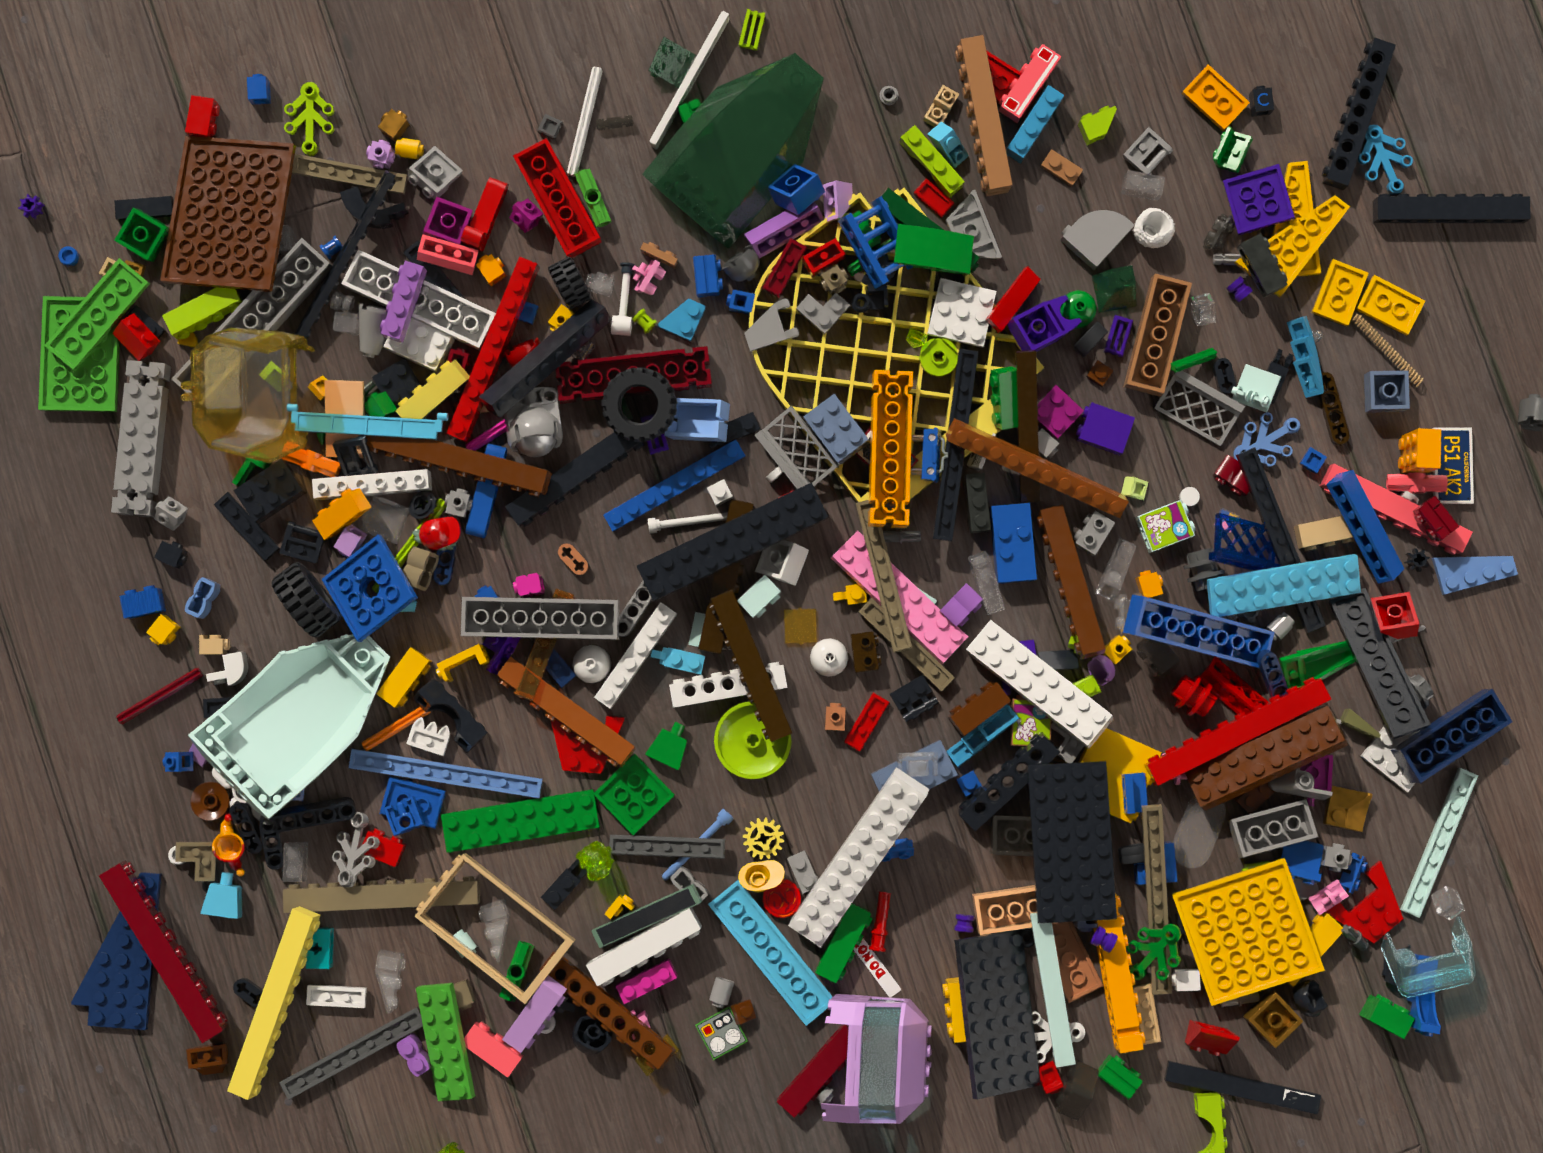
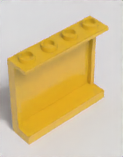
M1106 728L1090 749L1084 748L1078 763L1106 761L1110 815L1132 823V821H1136L1139 812L1132 814L1124 813L1121 774L1145 773L1147 788L1148 785L1152 784V780L1144 764L1148 763L1147 759L1158 754L1160 757L1162 752Z

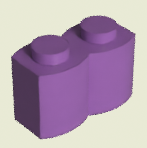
M966 583L940 612L955 627L958 625L962 627L969 620L967 615L971 611L975 613L982 606L980 602L983 598Z
M411 1033L397 1043L400 1055L407 1060L409 1070L416 1077L431 1068L429 1054L422 1049V1043L417 1035Z

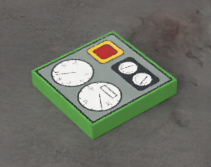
M730 1006L695 1024L713 1060L748 1041L741 1026L736 1025Z

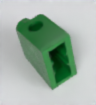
M675 722L671 731L662 729L645 755L679 770L688 741L681 737L685 726Z

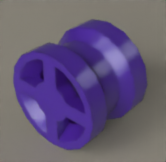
M956 914L957 924L954 930L974 932L972 923L975 921V916Z

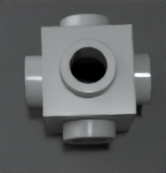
M463 489L451 490L450 495L447 494L444 505L447 506L445 513L467 519L468 511L471 510L473 502L471 500L472 496L468 495V491Z
M168 496L164 501H160L156 505L154 519L174 531L184 522L188 508Z
M1333 843L1332 847L1323 845L1324 850L1320 865L1329 866V870L1341 872V868L1348 869V865H1351L1352 855L1350 850L1344 849L1345 845Z

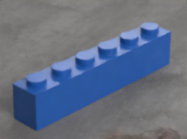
M1354 470L1338 473L1326 484L1377 583L1393 581L1404 570L1394 547Z

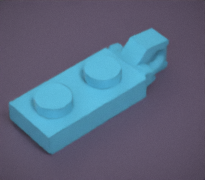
M663 647L662 652L652 649L651 653L652 658L660 659L659 664L702 674L705 661L704 655L669 647Z

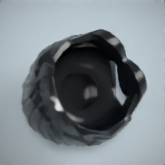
M1306 980L1294 988L1293 1000L1297 1009L1303 1015L1317 1017L1321 1011L1328 1007L1319 984L1315 980Z

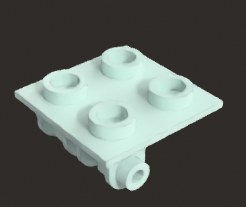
M1246 364L1237 387L1234 386L1231 391L1234 394L1232 399L1255 409L1268 412L1281 376Z

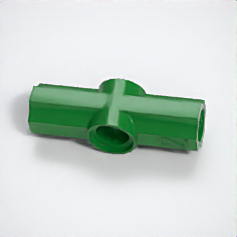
M520 940L518 941L506 976L519 988L527 972V967L535 947L530 943ZM515 966L520 967L522 970L521 976H515L512 968ZM502 987L499 997L516 1002L517 997Z

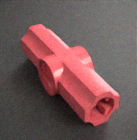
M1426 473L1387 474L1386 479L1387 490L1408 491L1414 494L1425 492L1443 493L1447 492L1448 486L1447 475H1426Z

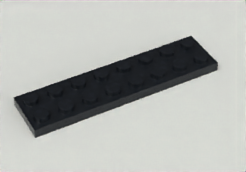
M1366 588L1361 589V593L1340 596L1329 600V606L1392 740L1430 727L1431 724L1389 636L1381 633Z

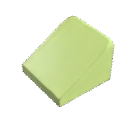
M1125 477L1121 494L1144 500L1148 482L1136 477Z

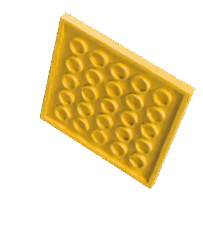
M1285 858L1172 894L1211 1006L1325 971Z

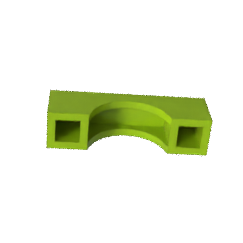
M915 125L900 137V145L911 157L917 159L928 170L936 186L947 197L951 198L963 187L965 181Z
M1217 1092L1194 1093L1195 1113L1199 1117L1206 1119L1212 1129V1137L1209 1144L1198 1153H1225L1227 1138L1223 1135V1129H1226L1225 1117H1222V1109L1225 1107L1223 1097Z

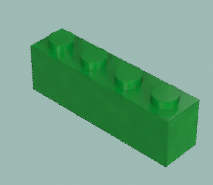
M851 903L842 916L815 970L816 974L834 983H837L838 979H843L846 973L844 967L847 962L851 963L855 955L853 949L855 945H860L864 936L861 933L864 927L868 928L872 921L870 911Z

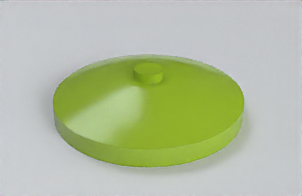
M750 702L740 703L732 707L721 717L715 730L714 745L720 762L727 770L742 778L759 779L773 774L784 764L791 749V734L773 742L770 739L766 740L761 730L765 728L762 721L758 722L754 713L757 710L756 705Z

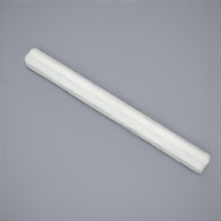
M599 67L592 68L567 170V174L575 177V174L578 173L602 76V69Z

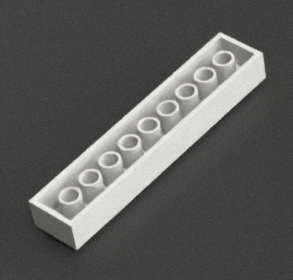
M896 767L793 915L788 926L821 948L927 797L929 789Z

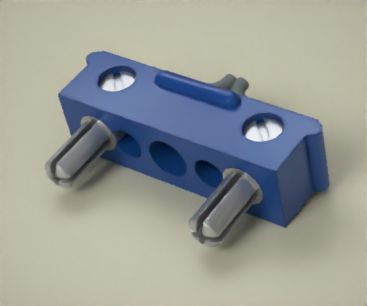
M935 427L934 429H924V435H912V441L923 442L922 468H911L910 470L922 472H910V474L922 475L921 479L937 483L939 481V473L944 469V459L948 458V452H945V440L941 437V430ZM941 441H942V453H943L945 456H943L942 459H941V469H940V449H941Z

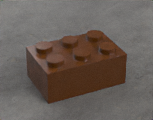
M998 682L986 683L980 688L982 692L978 695L973 693L965 699L966 704L963 706L957 705L949 711L951 715L948 716V719L961 736L968 734L1011 701Z

